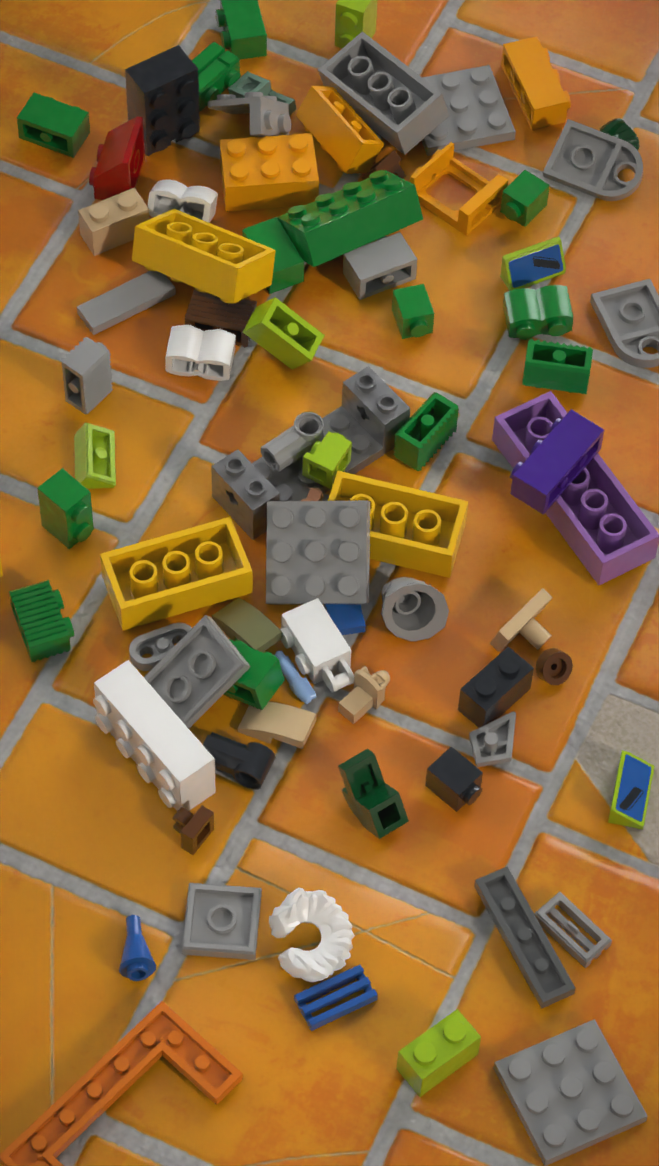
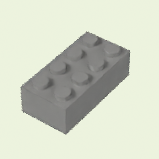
M363 31L318 69L323 85L334 87L370 128L404 155L449 117L443 94Z

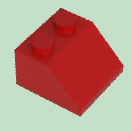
M136 116L109 131L104 144H99L97 150L98 164L97 167L91 168L89 175V185L94 188V199L105 200L134 187L136 189L145 161L143 117Z

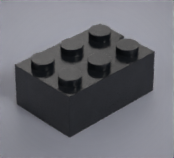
M179 45L125 69L128 121L136 116L143 117L144 147L147 156L166 149L171 145L172 140H175L177 143L200 132L198 68Z

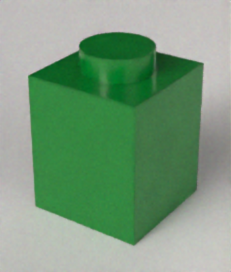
M524 170L502 191L500 212L508 219L526 227L547 206L550 185Z
M420 284L393 290L392 312L402 339L422 337L433 333L435 313L425 285Z

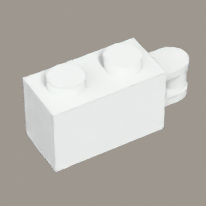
M319 598L282 614L281 641L287 649L291 647L295 653L296 664L303 675L308 674L313 684L324 680L332 693L354 683V674L350 668L351 649Z

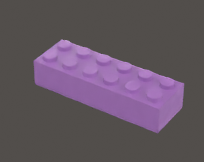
M551 391L496 416L494 419L492 441L511 467L514 468L519 461L525 462L534 444L539 439L543 441L549 435V430L555 420L558 418L563 419L567 411ZM598 453L545 512L598 585L656 557L659 544L658 532Z

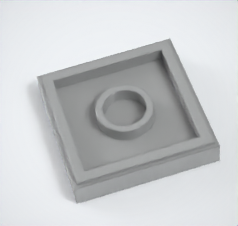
M189 883L182 955L255 960L262 888Z

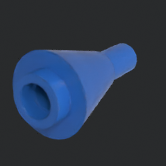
M130 915L126 918L127 937L119 972L130 980L141 981L155 972L156 964L142 935L140 917L138 915Z

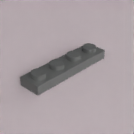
M505 867L476 879L474 887L541 1009L574 995L576 988L509 868Z

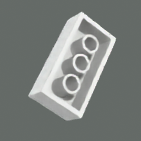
M129 660L94 682L95 698L93 702L97 710V715L95 716L96 723L105 734L109 732L116 739L119 751L125 758L131 757L136 762L141 777L147 783L151 781L159 789L160 798L167 807H174L177 811L183 807L190 811L216 793L215 758Z

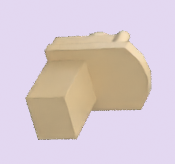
M366 666L361 670L358 669L354 675V689L339 702L338 712L354 724L372 707L377 710L385 700V689L390 682L389 673L385 670H380L370 675Z

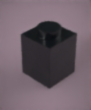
M451 746L427 768L425 786L457 812L465 804L471 805L480 796L483 772Z

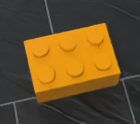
M312 133L220 140V169L226 212L307 205L314 202L315 198L319 196V177Z

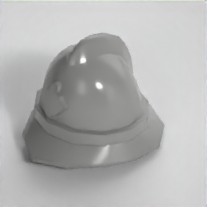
M399 577L384 584L381 594L383 601L381 614L386 627L396 637L412 642L431 638L445 628L449 609L444 595L437 589L427 585L424 581L409 577Z

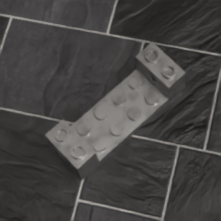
M369 366L343 382L342 406L322 418L324 437L330 431L332 433H339L352 442L351 461L343 472L355 474L394 449L395 434L410 419V407ZM237 449L211 466L212 497L252 540L267 531V501H301L307 498L310 488H319L323 494L331 489L302 475L303 456L278 472L277 470L273 471L266 464L263 456L251 463Z

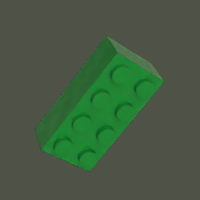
M378 170L369 175L370 178L360 182L347 183L342 187V190L335 193L319 195L315 198L314 202L307 205L291 207L287 210L286 214L279 216L278 220L304 262L316 267L423 220L415 185L387 170Z

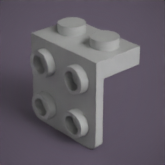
M262 92L244 93L245 98H236V95L221 94L217 95V100L208 101V108L230 114L250 113V135L257 137L289 135L292 124L288 104L277 101L276 96H263Z

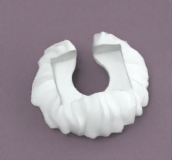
M297 888L288 894L279 907H275L272 915L269 916V925L272 930L271 935L276 938H285L301 923H311L319 929L321 942L315 949L305 951L292 947L278 956L280 966L294 978H302L308 982L322 981L328 978L329 975H333L334 971L342 969L346 965L345 960L351 957L349 951L353 948L351 940L355 935L351 930L352 924L348 920L349 915L342 911L341 906L335 903V898L327 896L326 891H305L303 888Z

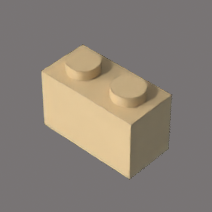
M134 187L78 210L80 235L92 254L96 256L134 240L135 226L149 220V208Z

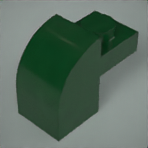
M366 749L338 765L345 785L342 793L346 802L369 832L380 839L409 822L399 792L384 782L376 756L372 751Z

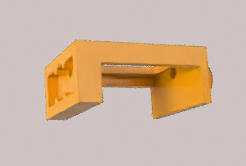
M450 142L442 150H437L423 167H418L413 171L410 183L415 185L419 203L467 236L501 205L502 191L508 187V179L498 174L491 181H488L453 157L454 143ZM449 174L475 191L476 194L459 210L454 211L426 193V189L442 175Z

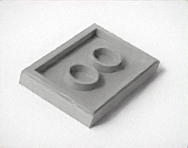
M205 615L144 678L189 729L251 666L215 621Z

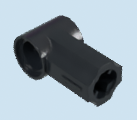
M213 732L207 735L203 746L215 758V768L232 774L239 784L249 789L258 790L261 788L276 758L275 753L263 744L250 742L244 745Z

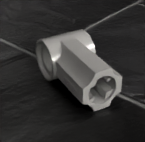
M313 412L299 414L295 418L292 427L261 447V454L266 464L273 471L277 470L280 472L305 455L306 452L310 453L315 442L323 440V419Z

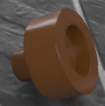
M547 649L537 659L536 673L543 681L551 685H560L569 678L572 672V660L568 654L559 649Z

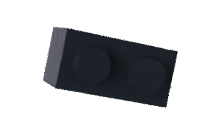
M507 647L460 689L458 711L478 728L498 719L531 689L534 668L511 648Z

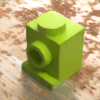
M328 431L323 440H317L310 453L306 452L303 456L302 475L332 489L337 471L343 472L351 461L352 442L339 433Z

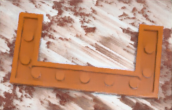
M161 1001L0 1154V1163L3 1166H64L56 1158L162 1056L216 1105L243 1080V1073L168 1005Z

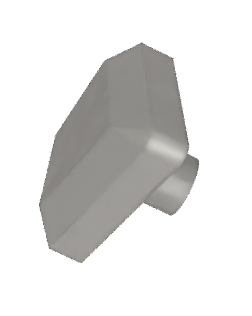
M513 711L469 733L476 767L511 762L516 712Z

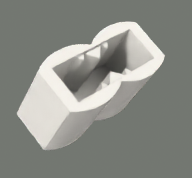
M175 180L157 181L149 192V215L154 218L169 210L176 209L210 223L216 212L218 193L205 186L187 187Z
M192 325L172 326L165 356V371L179 376L198 375L215 381L229 380L235 353L236 335L222 329L203 331Z

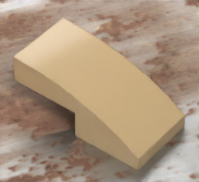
M268 702L263 710L249 705L238 727V732L269 744L274 738L303 749L316 722V713L275 702Z

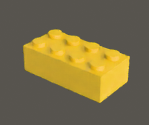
M172 209L135 226L132 261L143 265L149 271H157L167 275L175 282L186 283L195 287V290L212 294L219 297L225 303L234 304L272 285L276 250L179 210Z
M337 471L328 501H370V559L450 578L466 525L469 501Z
M231 517L100 554L102 578L122 631L253 593V571Z

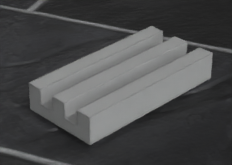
M560 891L534 913L541 927L584 968L591 964V960L598 958L604 949L607 950L611 946L612 940ZM558 905L598 943L594 945L555 906ZM553 920H555L570 936H568ZM571 937H573L587 951V953Z

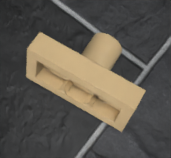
M542 588L498 631L490 644L500 653L520 633L530 644L539 650L552 635L534 618L546 607L553 597Z

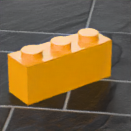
M538 37L503 44L501 66L531 130L566 122L567 110L571 107L570 96L567 91H563L560 85L559 73L550 64L547 48L542 47Z
M311 86L296 113V117L303 123L304 129L308 133H312L321 144V148L338 163L337 166L341 171L347 174L367 173L383 148L384 143L334 87Z

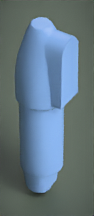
M276 651L275 656L280 662L283 675L288 681L291 690L302 702L309 704L311 700L317 698L314 689L306 677L300 676L290 658L285 656L282 651Z

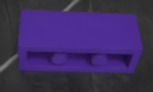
M572 409L563 419H556L549 430V435L543 441L539 439L532 447L529 457L525 462L519 461L510 474V479H512L510 494L544 515L601 450L604 429Z

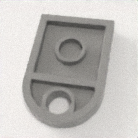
M568 119L544 168L543 177L602 200L617 201L630 196L637 190L643 178V162L640 153L632 144ZM623 169H630L635 173V177L628 182L621 181L617 175Z
M651 279L591 294L590 303L618 357L636 367L651 368L659 366V295ZM653 347L658 350V353L648 354L643 351V348Z

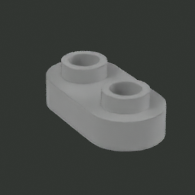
M173 623L136 637L129 647L132 665L139 670L150 671L192 627L185 623ZM144 654L152 655L150 658H143L141 656Z

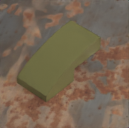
M239 597L212 615L215 623L231 640L235 641L238 639L246 643L250 648L260 652L266 651L282 639V631L270 619Z

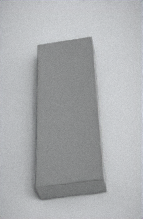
M149 271L77 306V314L92 334L95 335L176 295V288L166 275L157 271Z

